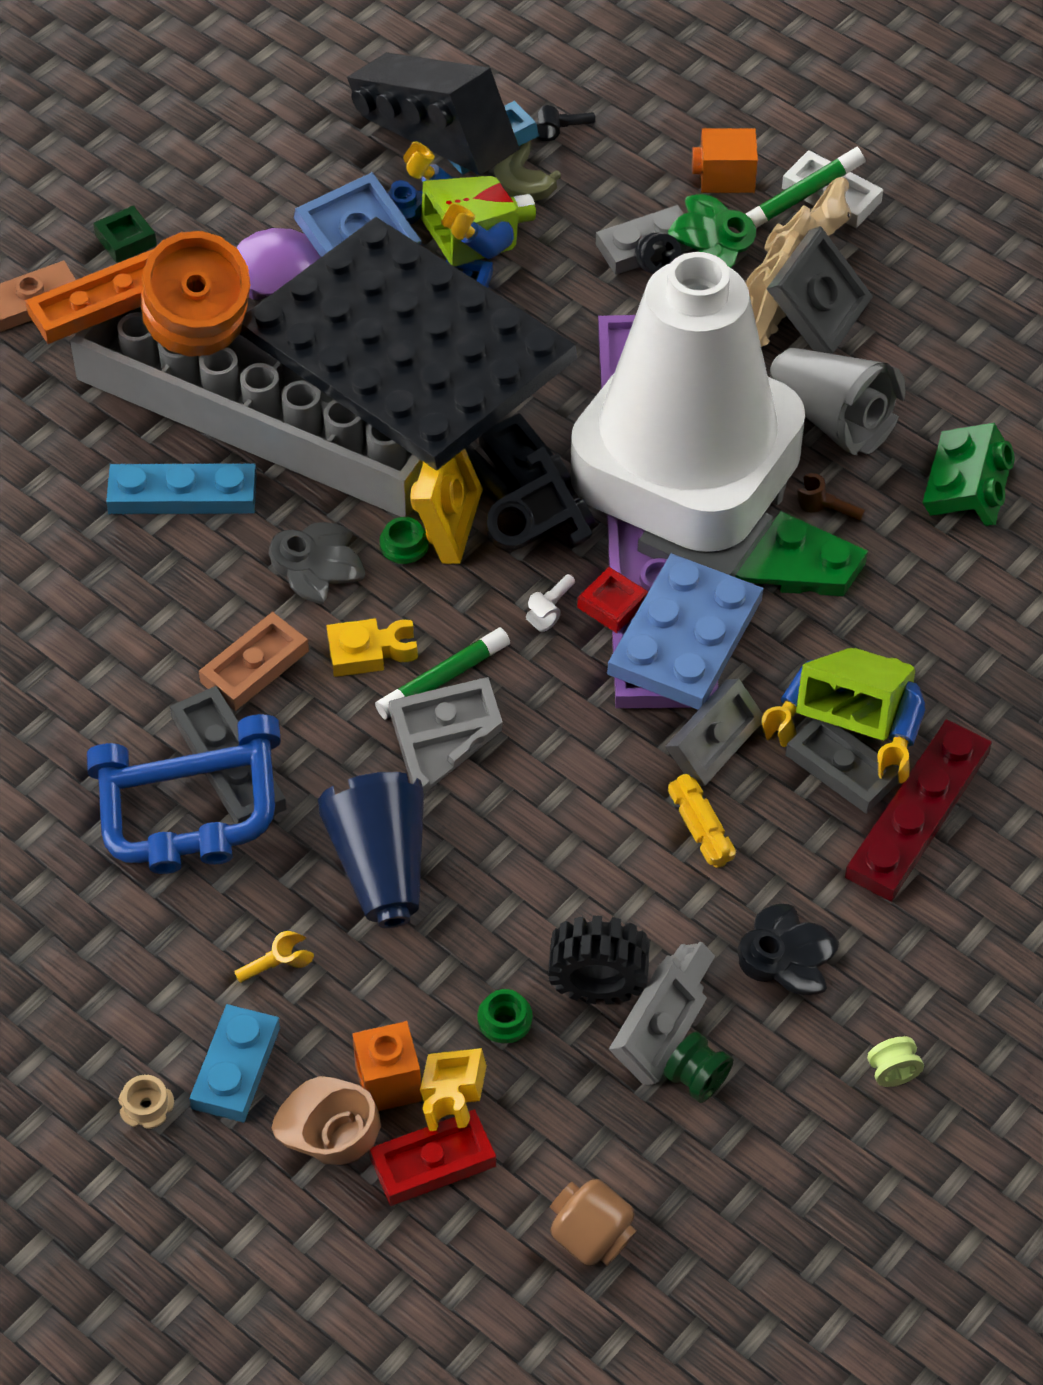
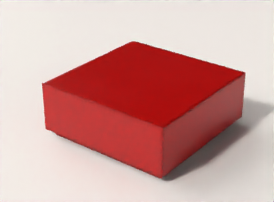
M608 567L578 596L577 608L615 633H618L635 616L648 591L611 567Z

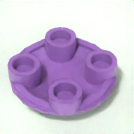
M271 228L258 231L242 240L237 246L249 269V298L255 300L270 296L321 258L306 235L293 229Z

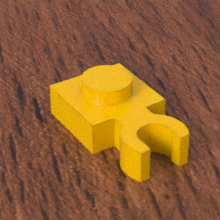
M376 618L326 625L334 677L383 671V658L391 657L398 662H411L418 658L417 642H399L401 639L414 638L413 621L398 620L390 624L387 629L378 630Z
M482 1048L428 1054L420 1091L424 1101L423 1112L429 1131H436L439 1120L447 1115H455L458 1128H465L468 1125L470 1115L466 1103L480 1101L487 1067Z

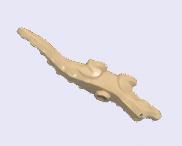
M838 177L828 185L811 212L808 207L803 205L786 225L783 226L778 223L773 228L765 243L764 249L768 253L763 263L755 268L745 282L749 290L761 347L770 342L768 338L771 334L778 331L777 325L782 318L786 317L784 311L768 292L767 287L809 230L821 226L829 236L851 218V210L845 199L846 191L849 189V182L845 177Z

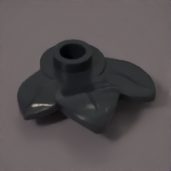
M774 904L757 914L754 920V930L749 931L742 937L737 950L739 965L748 977L756 981L768 982L775 979L792 993L801 995L820 994L826 991L827 986L822 973L817 967L823 965L835 955L839 947V941L829 930L821 925L811 922L800 924L794 906Z

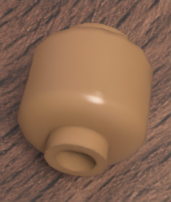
M592 1179L581 1188L571 1181L549 1207L557 1214L551 1224V1236L585 1266H593L599 1261L608 1266L637 1232L631 1226L635 1216L632 1206L600 1179Z

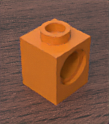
M407 1021L352 1033L355 1067L360 1086L370 1092L378 1111L422 1101L420 1066Z

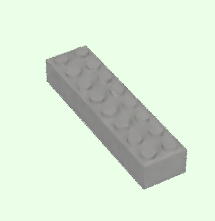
M139 307L77 332L70 341L76 377L79 381L400 517H408L413 510L410 498L413 483L418 481L423 461L240 334L228 347L214 354L188 357L167 350L152 338L143 323L142 309Z

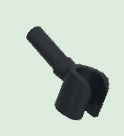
M550 105L543 106L537 113L538 122L536 124L539 136L536 138L541 141L555 140L560 134V127L595 123L594 112L568 115L559 114L555 107Z

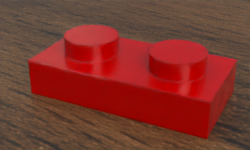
M475 1109L469 1111L470 1121L465 1128H458L455 1117L438 1122L436 1131H429L428 1127L376 1145L369 1150L371 1163L390 1206L496 1167V1154Z

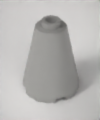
M789 348L779 354L770 367V377L789 386L800 397L804 405L805 417L848 453L857 455L859 451L864 454L874 452L885 442L897 423L899 416L892 412L896 399L904 402L906 393L905 379L898 368L888 363L800 348Z

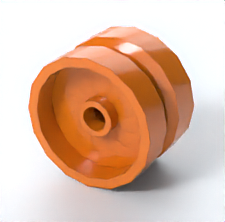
M204 231L180 232L162 240L148 255L143 270L141 292L143 323L154 340L167 350L188 357L214 354L228 347L241 333L250 293L248 265L239 250L224 238Z

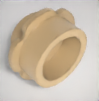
M136 1076L126 1083L120 1093L119 1104L122 1106L120 1116L125 1123L132 1127H137L138 1125H143L146 1129L158 1127L165 1122L167 1112L173 1110V1094L155 1076ZM150 1101L151 1105L144 1108L141 1106V1103Z

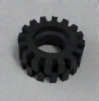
M593 915L592 921L587 922L582 916L574 918V925L568 921L561 923L560 929L555 928L551 938L548 970L551 986L556 985V991L560 994L569 992V998L576 1001L581 996L587 997L586 1003L596 1004V999H604L605 1004H615L616 997L626 1002L631 1000L632 994L639 996L648 983L650 942L647 940V934L643 930L637 932V926L631 922L621 926V919L612 917L610 922H603L602 916Z

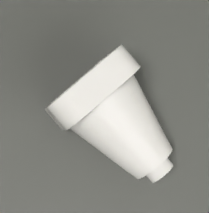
M704 252L686 253L675 258L670 264L663 266L652 275L645 288L615 373L577 419L571 436V484L578 497H582L586 504L682 547L704 552L728 549L737 545L749 535L799 464L805 419L804 405L797 393L784 383L767 376L748 287L743 278L736 271L728 267L719 257Z

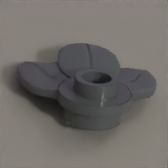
M313 523L303 531L284 530L277 533L270 543L269 556L275 570L288 577L290 588L296 594L311 602L324 604L328 595L329 584L353 583L362 581L365 577V569L359 556L347 547L352 538V532L336 523Z

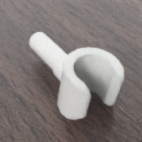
M567 574L544 595L541 592H536L530 596L528 606L531 610L527 612L526 620L539 632L548 631L558 621L560 610L555 604L575 584L574 577Z

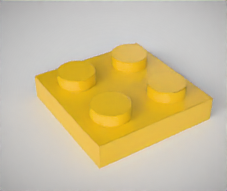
M463 449L437 471L423 462L418 481L414 482L411 488L412 508L415 512L419 513L426 528L427 540L430 544H433L442 564L461 563L483 490L466 449Z

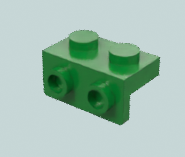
M995 423L941 432L922 502L930 516L975 509L985 526L996 524L1000 506L1005 502V486L1009 470L1014 466L1015 457L1012 445L1009 441L1004 440Z

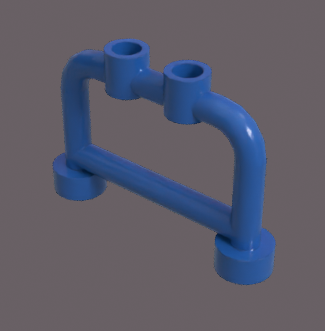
M264 714L247 716L237 724L239 746L134 766L129 765V750L123 745L106 743L91 747L87 751V770L90 777L99 780L101 834L105 848L114 858L126 863L149 862L150 871L158 874H169L180 870L181 856L200 852L201 861L206 864L229 862L233 858L232 846L245 844L257 839L268 829L274 818L275 794L271 750L281 743L279 720L274 716ZM251 765L254 810L246 821L232 825L222 822H211L202 825L199 831L179 835L173 832H158L150 835L148 840L141 842H129L124 838L120 789Z

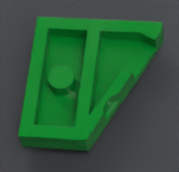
M780 511L770 528L737 572L736 578L749 583L780 585L781 593L800 594L811 591L819 595L843 597L865 566L868 551Z

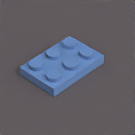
M671 553L608 661L607 675L699 710L708 700L761 603L763 588Z

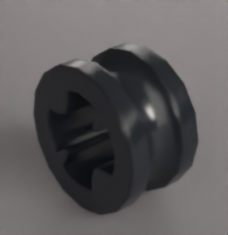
M650 232L638 241L635 248L637 264L642 270L654 274L660 268L681 256L679 242L673 236L665 233ZM654 244L666 247V250L661 254L664 260L663 263L651 261L650 259L655 254Z

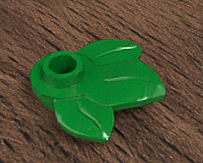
M706 194L687 196L685 198V205L689 213L679 216L673 222L667 234L673 236L679 243L699 250L698 252L709 253L719 257L732 269L737 254L749 249L755 240L756 227L753 221L743 212L728 210L715 197ZM728 227L735 228L740 233H734Z

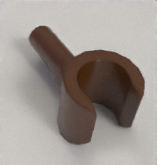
M809 473L803 477L806 490L798 488L797 494L799 504L804 511L814 513L819 512L825 507L859 521L862 520L865 509L826 493V483L821 475Z

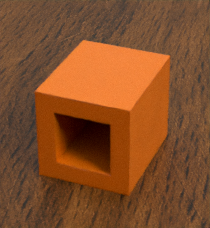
M702 128L701 147H692V174H700L701 193H755L758 165L756 128Z

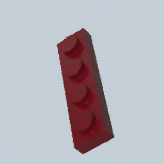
M946 719L909 773L908 779L902 783L847 865L845 878L892 902L989 755L992 741Z

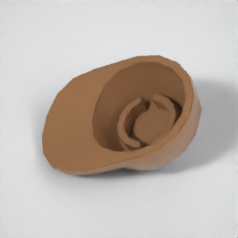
M319 1076L305 1081L290 1094L276 1113L271 1128L276 1140L287 1148L315 1157L323 1164L343 1165L357 1162L374 1147L381 1123L378 1108L369 1091L358 1084L333 1077Z

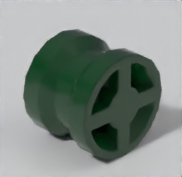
M696 1031L688 1035L671 1054L664 1068V1076L673 1083H684L689 1087V1095L699 1103H703L712 1097L724 1083L732 1069L734 1059L724 1051H713L708 1047V1040Z

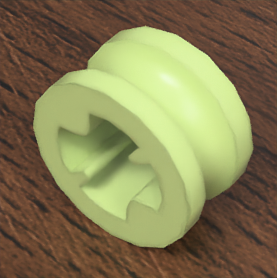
M903 1036L885 1040L873 1047L868 1053L867 1059L869 1064L877 1069L874 1077L880 1086L894 1087L913 1080L923 1071L924 1064L920 1056L914 1055L917 1046L912 1038Z

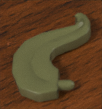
M531 140L520 145V150L495 166L493 171L494 177L499 180L510 197L530 194L534 201L548 198L557 189L556 180L561 177V172L558 170L547 175L542 170H530L523 167L530 155L532 148Z

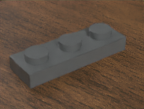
M217 686L170 706L171 718L193 754L239 746L238 720ZM251 765L205 773L234 823L238 824L246 821L254 810ZM273 779L275 794L274 815L287 810L285 796Z

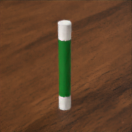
M855 147L745 214L751 218L757 228L826 187L834 179L842 177L866 163L865 157L860 149Z
M501 627L495 629L375 702L378 713L385 720L390 718V700L436 690L510 645L507 633Z

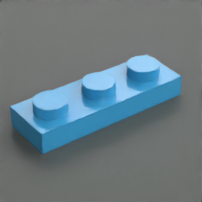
M255 463L110 464L106 498L108 514L255 513L256 465Z

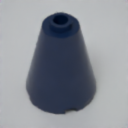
M377 772L348 779L350 789L336 795L334 785L331 786L318 798L319 814L366 919L378 922L381 928H395L407 924L410 921V916L419 910L424 808V791L421 780L416 778L414 784L408 781L407 773Z

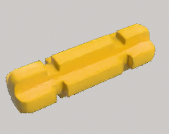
M682 774L676 780L670 782L668 792L675 805H680L679 812L695 842L701 843L700 851L706 862L715 868L725 866L727 862L735 858L736 849L729 837H724L725 830L708 799L702 798L703 790L698 781L689 774Z

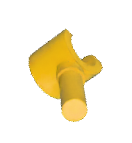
M291 931L279 933L273 941L271 951L267 952L265 956L234 971L238 981L242 983L282 963L295 968L306 967L313 960L314 954L312 952L299 950L292 954L293 947L305 940L306 937Z

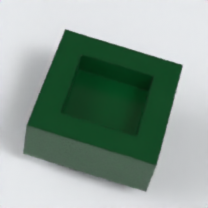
M134 205L93 222L95 236L116 263L157 246L155 232Z

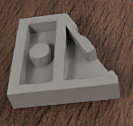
M489 677L389 701L390 716L410 782L414 784L416 778L420 779L424 794L502 731L503 721Z

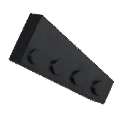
M386 52L347 77L352 89L351 98L353 104L362 117L412 142L422 143L432 152L478 175H482L520 150L491 68Z

